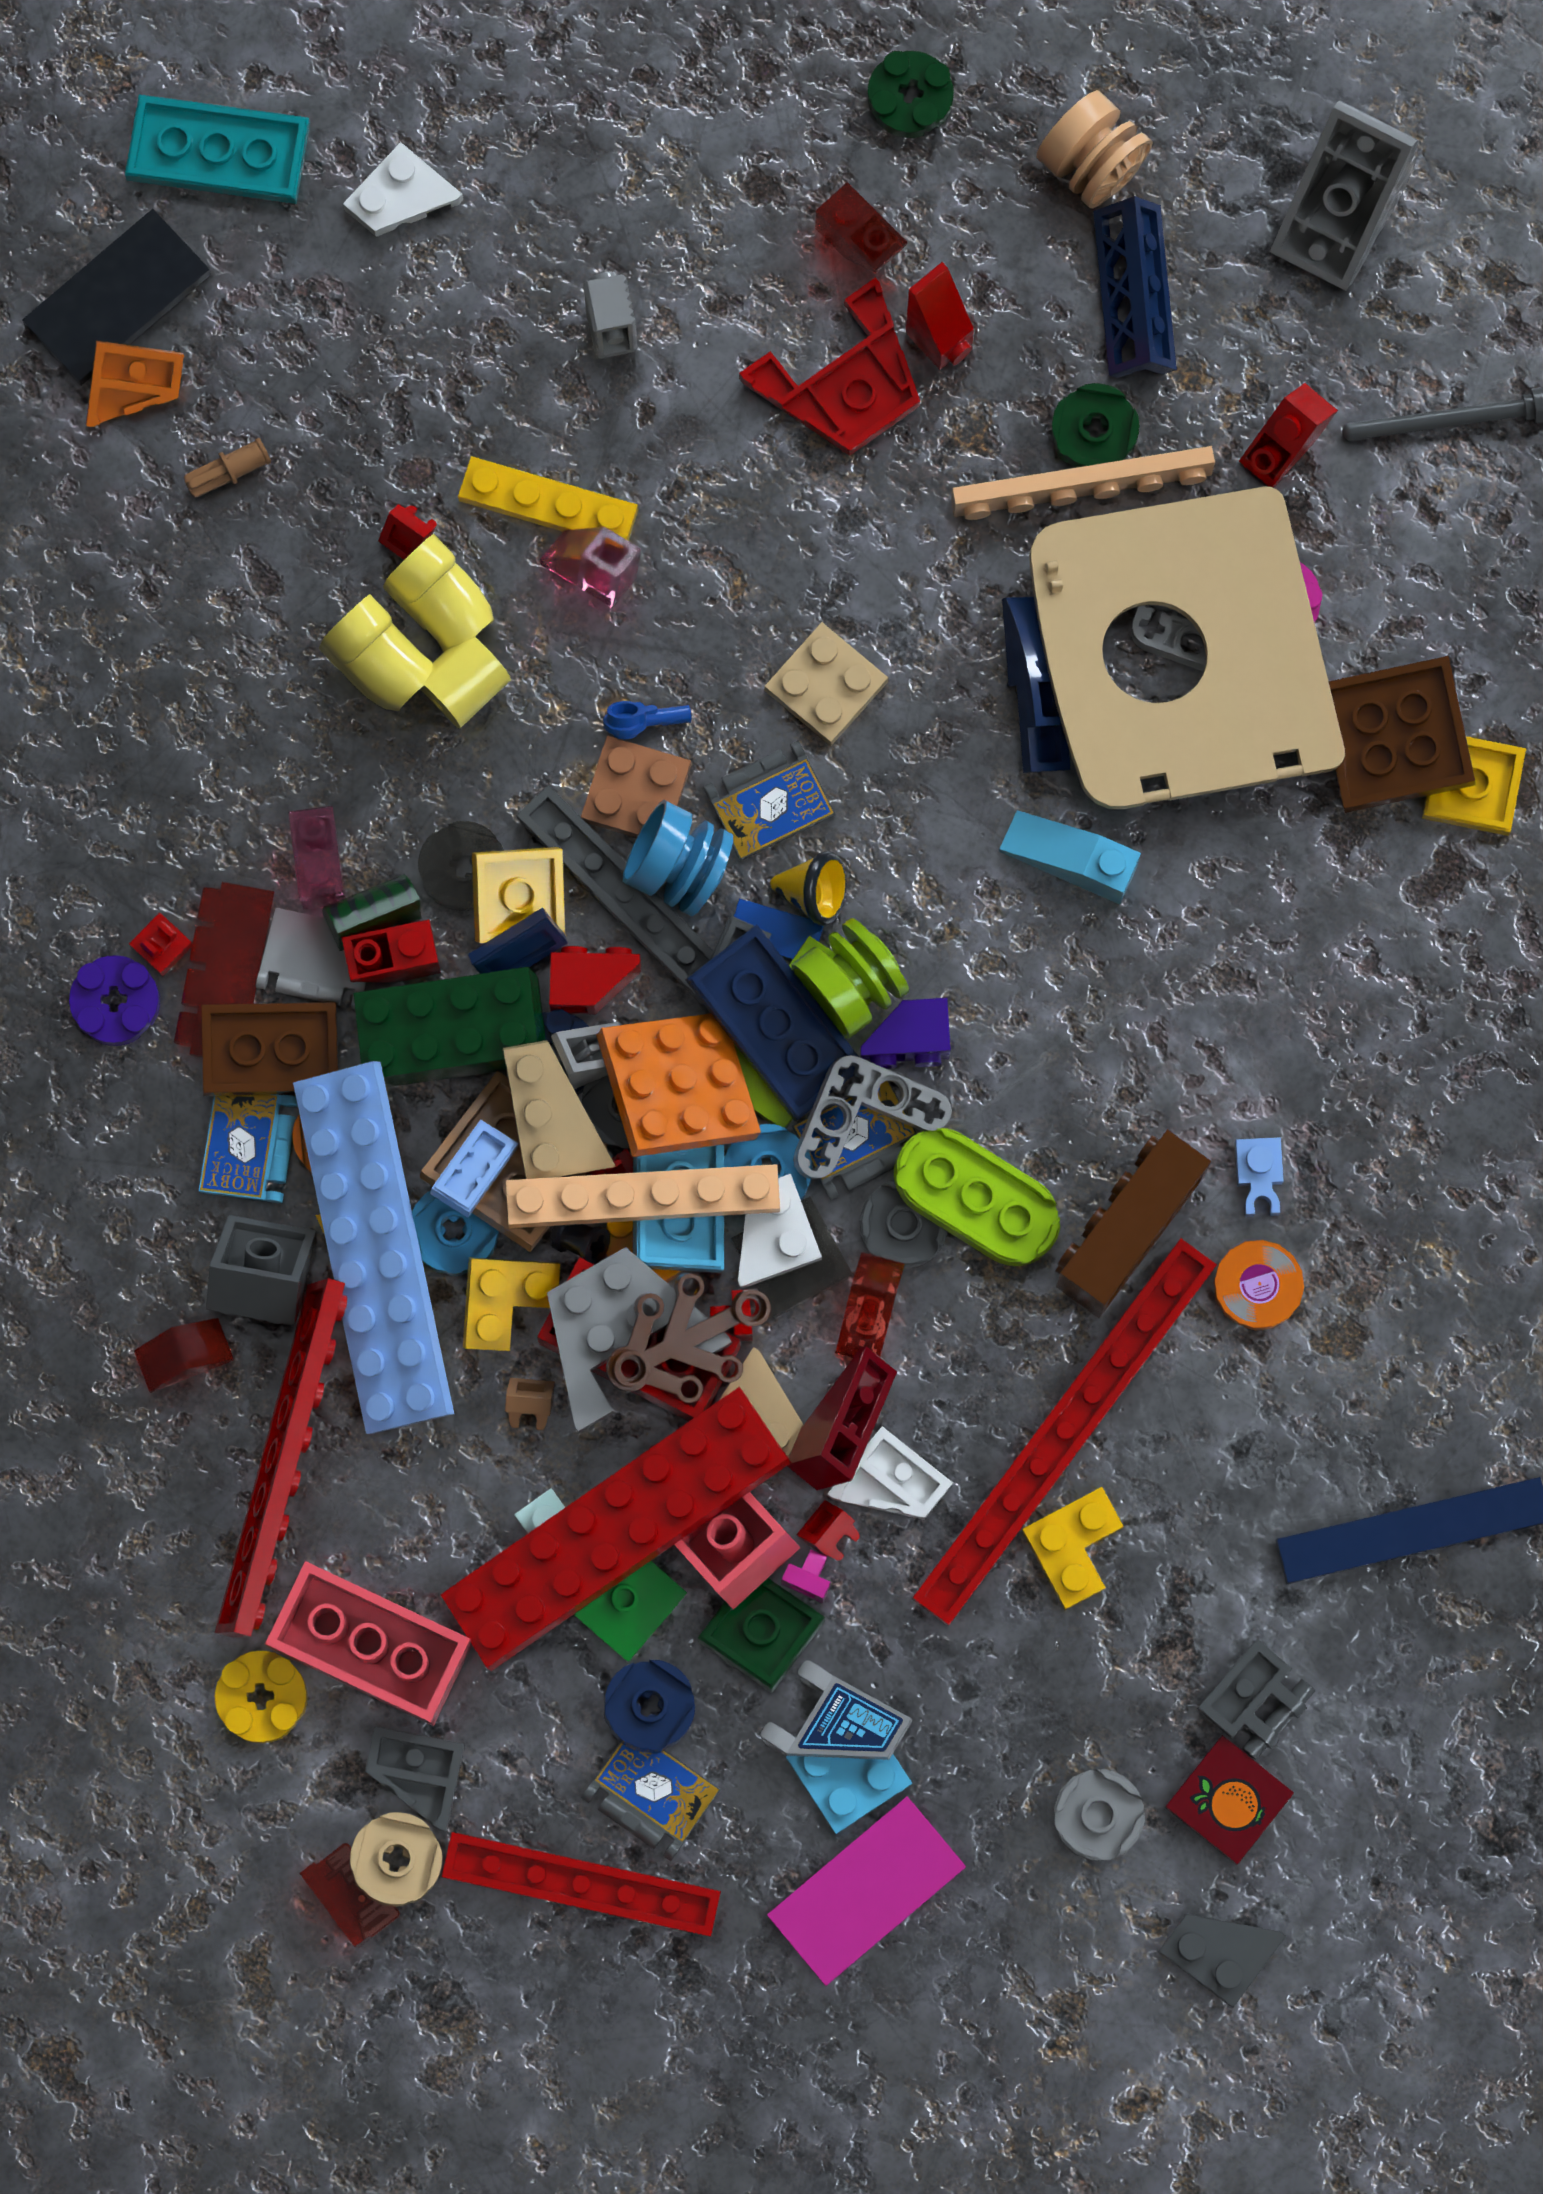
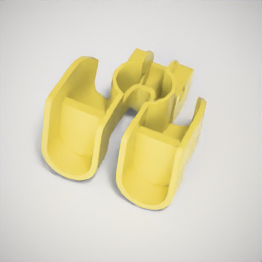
M433 534L389 575L383 588L400 607L437 640L443 653L434 662L423 655L392 623L390 614L371 594L359 602L323 638L319 649L360 692L382 708L400 711L402 706L420 689L457 728H461L509 683L511 678L499 660L475 637L482 629L494 621L491 605L470 576L455 562L453 553Z

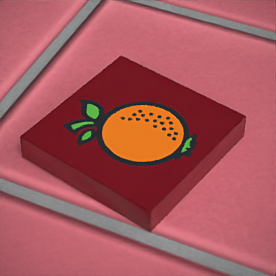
M1222 1735L1165 1808L1235 1865H1238L1294 1792Z

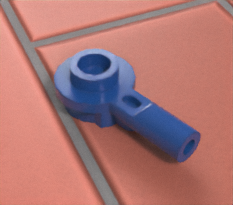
M620 701L611 704L607 708V714L603 717V728L618 739H632L638 733L644 731L647 726L691 723V710L689 705L657 709L655 705L645 706L641 702Z

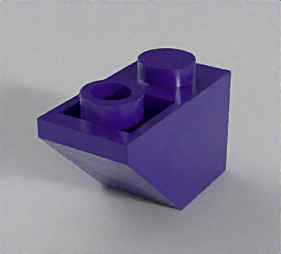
M947 998L902 1000L860 1048V1058L885 1069L896 1068L897 1062L915 1061L916 1067H935L941 1065V1059H949L951 1052Z

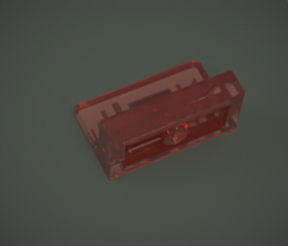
M344 1843L319 1863L313 1862L300 1872V1875L353 1946L359 1949L399 1918L400 1911L397 1907L385 1906L374 1902L358 1889L350 1869L352 1847L348 1843Z

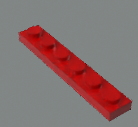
M455 1832L451 1833L441 1876L445 1879L708 1937L712 1936L721 1891Z

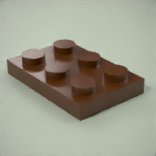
M336 1002L201 1005L203 1096L295 1094L294 1082L338 1071Z

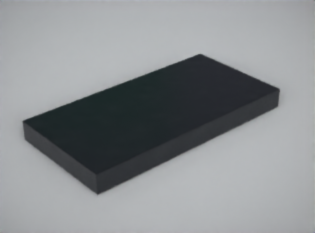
M151 209L23 318L22 321L29 331L82 386L92 377L96 341L124 345L131 344L211 275V271L154 209Z

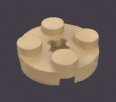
M402 1812L384 1814L365 1825L356 1835L350 1853V1869L356 1886L369 1899L385 1906L398 1907L420 1901L435 1885L442 1867V1850L430 1827L420 1818ZM394 1847L402 1848L403 1857L409 1859V1865L407 1867L400 1866L398 1872L390 1871L389 1863L382 1859L384 1853L392 1854Z

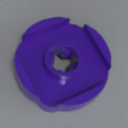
M113 955L98 958L79 969L70 989L69 1005L74 1020L91 1039L103 1045L122 1046L139 1039L140 1035L150 1025H153L160 1009V994L157 984L144 965L128 957ZM111 990H118L121 996H127L126 1003L119 1004L118 1011L111 1012L109 1005L103 1004V998L109 996Z

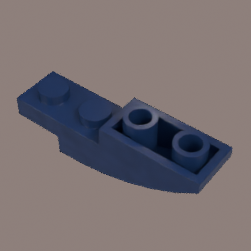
M1034 597L1003 598L1009 687L1017 686L1023 773L1070 770L1069 747L1050 682Z

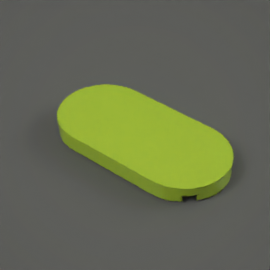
M936 1128L938 1130L923 1131L912 1136L905 1143L895 1161L894 1181L899 1195L911 1209L987 1257L1004 1265L1023 1266L1031 1264L1043 1257L1052 1248L1060 1232V1216L1058 1217L1057 1204L1052 1194L1044 1185L968 1137L951 1129Z

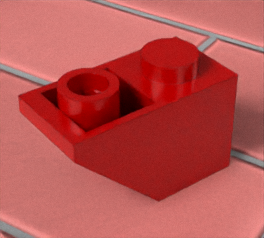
M1306 383L1302 384L1284 397L1239 462L1267 486L1274 488L1316 442L1338 410Z
M429 919L342 937L351 982H402L441 973Z
M565 946L561 948V952H551L550 1011L562 1009L569 1014L596 1015L641 973L640 954H632V949L626 947H609L605 949V953H587L588 949L585 947Z

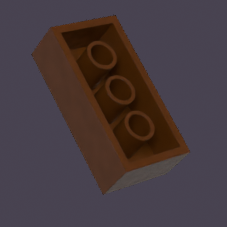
M1168 1129L1160 1139L1154 1135L1151 1136L1137 1156L1138 1159L1134 1164L1138 1167L1134 1175L1125 1171L1111 1191L1112 1194L1108 1199L1112 1203L1107 1211L1102 1207L1095 1211L1085 1225V1230L1081 1235L1085 1238V1241L1080 1247L1073 1242L1057 1263L1058 1267L1055 1272L1060 1276L1056 1288L1099 1319L1203 1180L1210 1166L1211 1160Z

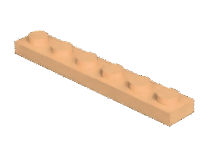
M1212 446L954 487L951 498L954 517L965 516L967 520H978L988 517L991 511L1008 509L1010 513H1021L1034 508V504L1051 502L1053 506H1064L1076 502L1077 497L1094 495L1096 499H1107L1119 495L1120 490L1137 488L1139 492H1150L1162 488L1163 483L1180 481L1182 485H1194L1205 481L1206 476H1212L1215 459Z
M777 1164L506 1180L509 1228L780 1212Z

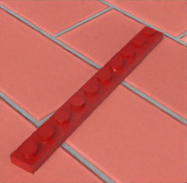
M1180 1238L927 1577L912 1600L949 1627L1217 1266L1216 1263Z

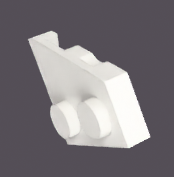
M400 142L343 203V207L348 214L377 237L395 230L402 223H413L426 218V213L449 204L451 207L457 206L463 201V194Z
M791 1174L778 1178L780 1212L745 1214L738 1275L740 1289L822 1260Z
M882 1426L867 1444L852 1481L833 1486L827 1496L839 1502L925 1520L952 1486L953 1482Z

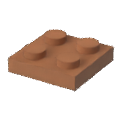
M607 735L581 818L588 824L637 838L648 817L662 800H666L676 806L679 805L691 768V760Z

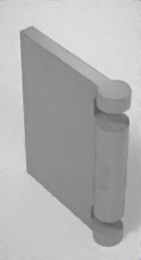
M275 908L256 981V988L265 990L268 984L269 973L279 976L275 992L323 1003L336 1002L337 1006L342 1005L345 989L355 991L354 993L365 991L367 982L350 981L344 950L339 951L325 918ZM354 994L352 997L351 1009H355Z

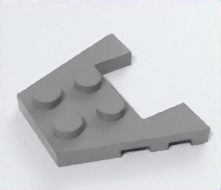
M627 1247L547 1292L572 1416L578 1433L614 1413L591 1371L607 1363L609 1356L617 1348L627 1346L637 1317L634 1310L635 1300L644 1293L656 1294L663 1300V1314L660 1318L654 1320L650 1338L667 1327L677 1298L675 1289ZM651 1298L646 1299L642 1304V1310L645 1315L650 1316L656 1310V1303ZM695 1306L693 1307L687 1328L707 1319ZM722 1332L694 1347L716 1354L732 1345V1341L725 1332Z

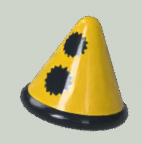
M824 851L813 859L775 875L770 880V886L776 893L809 916L813 923L819 926H826L838 917L844 904L847 887L845 868L835 853Z

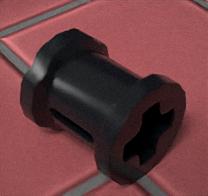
M585 1224L557 1225L553 1227L551 1232V1246L559 1252H566L568 1250L595 1265L605 1257L608 1251L610 1233L601 1226L592 1228Z

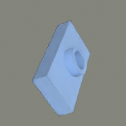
M480 1119L435 1182L430 1194L468 1218L515 1153L518 1143Z

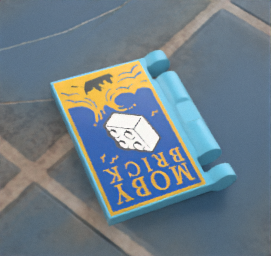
M277 1094L214 1096L199 1192L283 1203V1193L266 1191L268 1181L279 1184L286 1183L292 1147V1132L296 1117L278 1114L280 1105L297 1108L296 1096Z

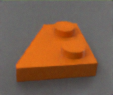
M96 341L86 426L94 427L100 425L101 422L122 415L127 416L142 411L143 408L177 399L179 396L184 354L181 352Z

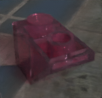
M606 527L564 530L541 557L539 564L613 608L637 578L641 548Z
M333 806L289 811L298 894L303 909L325 907L347 898Z

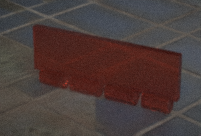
M222 882L221 890L209 887L203 888L197 918L202 921L212 922L214 926L213 928L205 926L195 927L189 961L195 964L206 965L205 971L187 969L181 1001L182 1005L198 1008L197 1014L179 1012L174 1037L175 1044L190 1047V1055L203 1057L201 1005L254 1004L257 989L256 981L262 963L274 891Z

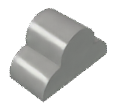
M1338 101L1332 109L1270 252L1347 291L1359 273L1378 234L1391 216L1409 181L1417 160L1414 154L1419 140L1342 101Z

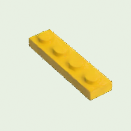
M473 456L470 458L458 494L459 502L626 550L638 513V504Z

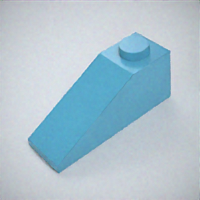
M1018 810L999 848V852L1119 905L1136 871L1141 856L1140 852L1101 835Z

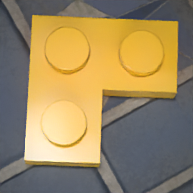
M469 1257L463 1348L510 1351L513 1306L550 1308L547 1292L559 1286L560 1263Z
M1103 1487L1022 1529L1027 1542L1064 1610L1075 1606L1106 1588L1085 1548L1124 1527Z

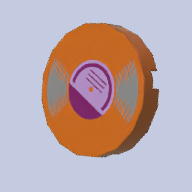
M1266 1240L1246 1241L1229 1250L1219 1263L1213 1282L1215 1299L1223 1314L1238 1325L1255 1331L1273 1329L1287 1321L1300 1305L1304 1291L1302 1269L1294 1255L1280 1244Z

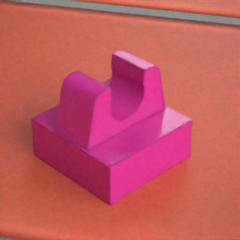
M811 1549L802 1569L793 1564H788L781 1579V1585L823 1603L831 1583L820 1577L827 1561V1556Z

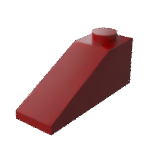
M943 262L909 289L906 334L939 370L950 362L953 365L958 364L971 352L974 334L973 325L950 271Z

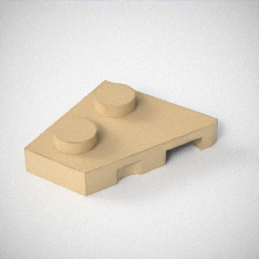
M753 1347L742 1364L743 1373L741 1377L728 1385L720 1399L740 1386L789 1458L804 1424L762 1354Z

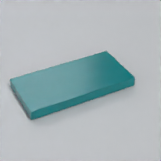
M139 94L125 178L126 181L297 204L310 120L308 117Z

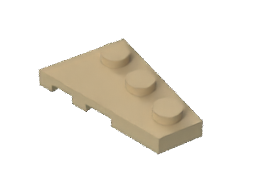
M548 1040L503 1048L526 1179L561 1177L616 1167Z

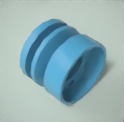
M662 800L648 817L632 847L623 872V882L652 896L666 881L664 903L673 907L680 901L679 910L694 916L715 891L723 877L733 845V834L722 828L714 833V825L704 820L690 835L692 814L666 800Z

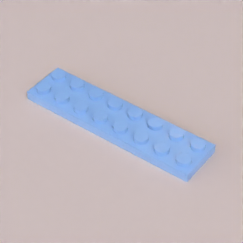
M372 1061L294 1082L293 1085L334 1280L345 1283L342 1295L347 1296L348 1300L342 1321L366 1434H375L453 1415L452 1400L381 1062Z

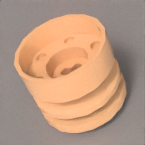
M1098 90L1087 94L1069 109L1050 130L1037 151V158L1056 177L1061 178L1077 169L1070 181L1069 189L1076 194L1083 192L1081 200L1092 209L1101 205L1120 191L1133 178L1149 154L1153 141L1146 134L1140 133L1136 135L1137 126L1131 121L1121 124L1113 130L1120 117V110Z

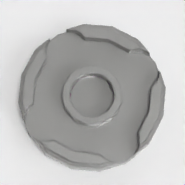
M1107 1769L1088 1770L1072 1777L1060 1790L1054 1805V1826L1061 1842L1075 1855L1090 1861H1109L1125 1854L1138 1841L1145 1823L1144 1804L1137 1788L1123 1775Z

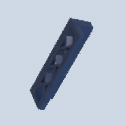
M1133 196L1093 211L1109 376L1119 378L1143 369L1162 375L1176 371L1161 205ZM1122 215L1123 228L1116 240L1110 237L1109 219ZM1122 254L1126 257L1127 269L1121 280L1118 281L1114 278V266ZM1126 295L1130 298L1131 310L1123 323L1118 319V307ZM1130 337L1135 343L1136 358L1123 362L1121 350Z

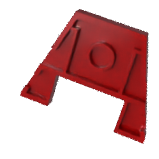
M876 277L844 299V306L868 337L812 377L797 385L771 351L739 373V379L744 385L849 456L920 407V399L904 352L901 350L890 311L888 312L880 282Z

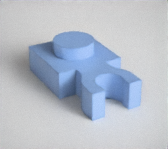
M1281 1137L1236 1139L1237 1187L1249 1186V1195L1244 1204L1245 1217H1254V1201L1257 1199L1268 1201L1270 1216H1279L1280 1201L1273 1191L1272 1185H1281L1284 1182Z

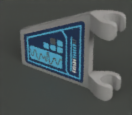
M806 1660L798 1670V1675L803 1684L823 1694L797 1737H794L772 1722H768L760 1734L766 1746L787 1756L889 1760L912 1723V1719L838 1679L817 1664Z

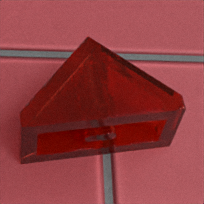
M219 1318L171 1327L134 1350L150 1393L234 1361Z

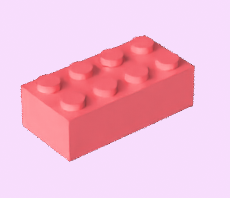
M307 1561L304 1562L265 1642V1645L271 1650L432 1726L435 1725L472 1647L470 1638Z

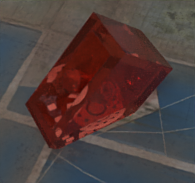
M861 1252L851 1285L835 1351L836 1354L853 1358L861 1347L867 1346L881 1358L905 1263Z

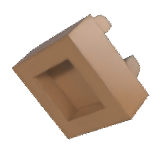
M510 1378L506 1393L505 1412L509 1414L512 1428H519L522 1414L535 1415L537 1419L536 1430H543L545 1428L548 1416L551 1414L555 1381Z

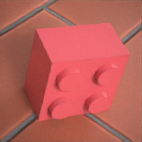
M751 1492L674 1544L732 1609H735L800 1549V1546Z

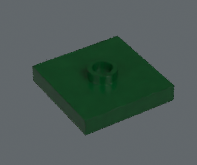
M767 1578L735 1609H732L725 1601L699 1635L698 1642L773 1693L823 1625L825 1617Z

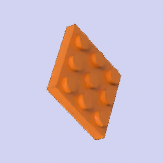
M711 1013L603 1027L597 1033V1040L632 1157L756 1140L760 1135L761 1130L734 1043Z

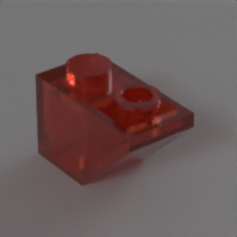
M848 182L816 210L815 229L844 258L874 273H877L907 245V241Z

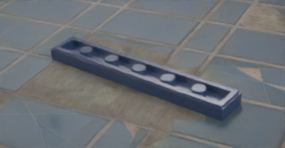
M1541 1477L1276 1539L1286 1585L1542 1525L1543 1485Z

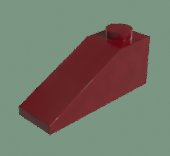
M867 1346L861 1347L802 1426L789 1455L792 1463L787 1467L815 1490L852 1481L897 1371Z

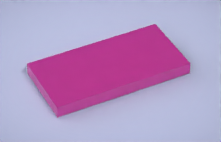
M907 1796L776 1906L767 1916L821 1982L827 1986L963 1871L966 1866Z

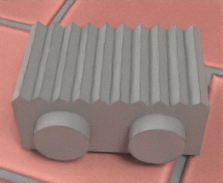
M602 272L592 276L591 280L583 283L595 357L602 359L635 352L638 347L636 319L634 318L627 277L622 274L616 275L615 272Z

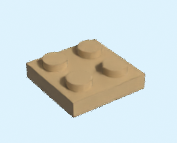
M821 622L764 686V691L827 744L832 746L888 683L889 677Z

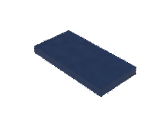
M757 924L685 979L794 1121L800 1119L813 1108L826 1073L834 1061L850 1055L859 1057ZM853 1065L844 1070L839 1069L838 1075L844 1078L843 1084L854 1076L855 1067Z

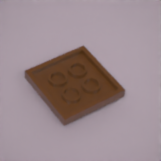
M1449 656L1329 681L1345 747L1343 762L1336 769L1345 813L1476 785Z

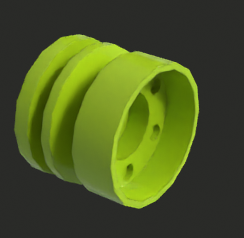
M850 918L842 924V930L847 940L838 932H832L828 935L829 943L835 954L833 958L820 948L813 947L791 964L793 972L846 1038H851L872 1021V1015L865 1000L869 998L876 1005L887 1010L892 1006L887 991L899 999L909 992V986L889 949L875 934L869 932L854 918Z

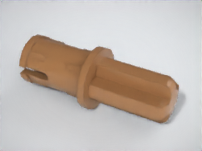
M257 438L255 441L226 455L223 452L218 453L220 458L185 474L184 481L190 494L194 498H198L229 482H232L233 485L237 484V478L265 464H270L271 459L261 439Z

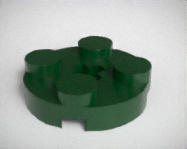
M892 51L887 54L884 61L874 69L868 84V104L873 115L877 118L878 124L888 133L902 138L924 136V132L931 131L936 126L939 128L947 120L953 105L954 87L950 78L949 68L935 57L920 51ZM909 85L916 86L917 91L922 93L923 96L922 98H914L912 103L904 102V94L899 91L902 88H907Z
M1085 384L1078 387L1077 391L1070 393L1058 403L1053 415L1051 433L1059 458L1077 468L1125 460L1133 452L1139 435V416L1120 390L1106 384ZM1093 418L1101 419V426L1108 428L1106 434H1100L1098 438L1091 437L1089 432L1083 429V424L1090 425Z

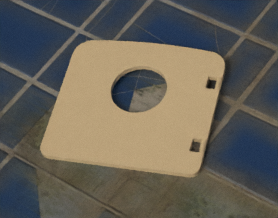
M1258 487L1062 521L1045 527L1036 536L1030 550L1029 560L1034 600L1047 669L1061 724L1082 789L1095 804L1107 809H1126L1163 800L1171 801L1275 782L1279 779L1330 772L1341 765L1345 757V747L1285 499L1277 489L1273 487ZM1142 605L1164 606L1181 613L1196 627L1204 643L1206 662L1200 681L1189 693L1173 701L1151 703L1128 695L1114 683L1104 664L1103 640L1110 624L1125 611ZM1296 752L1299 765L1276 769L1274 755ZM1164 775L1167 789L1143 793L1141 779Z

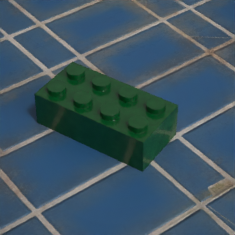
M529 967L353 993L361 1064L372 1061L381 1062L386 1088L507 1070L503 1048L546 1040L539 977Z

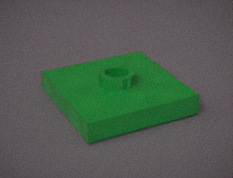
M650 1561L573 1615L619 1656L629 1662L684 1598L687 1592Z

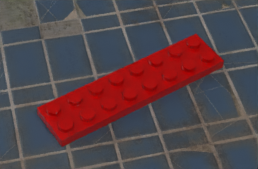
M327 1278L307 1285L214 1632L216 1634L232 1638L251 1637L253 1629L258 1630L262 1624L265 1604L260 1603L264 1586L271 1585L276 1573L277 1559H273L272 1556L276 1541L281 1542L284 1539L288 1528L289 1515L284 1514L288 1496H295L300 1483L301 1472L296 1470L300 1452L306 1453L312 1438L313 1429L307 1426L311 1410L319 1407L324 1392V1383L319 1382L323 1365L328 1366L330 1364L336 1347V1340L331 1338L335 1321L340 1322L347 1306L348 1298L342 1295L345 1286L343 1282Z
M739 1386L440 1595L465 1635L471 1639L472 1646L486 1668L493 1671L792 1462Z

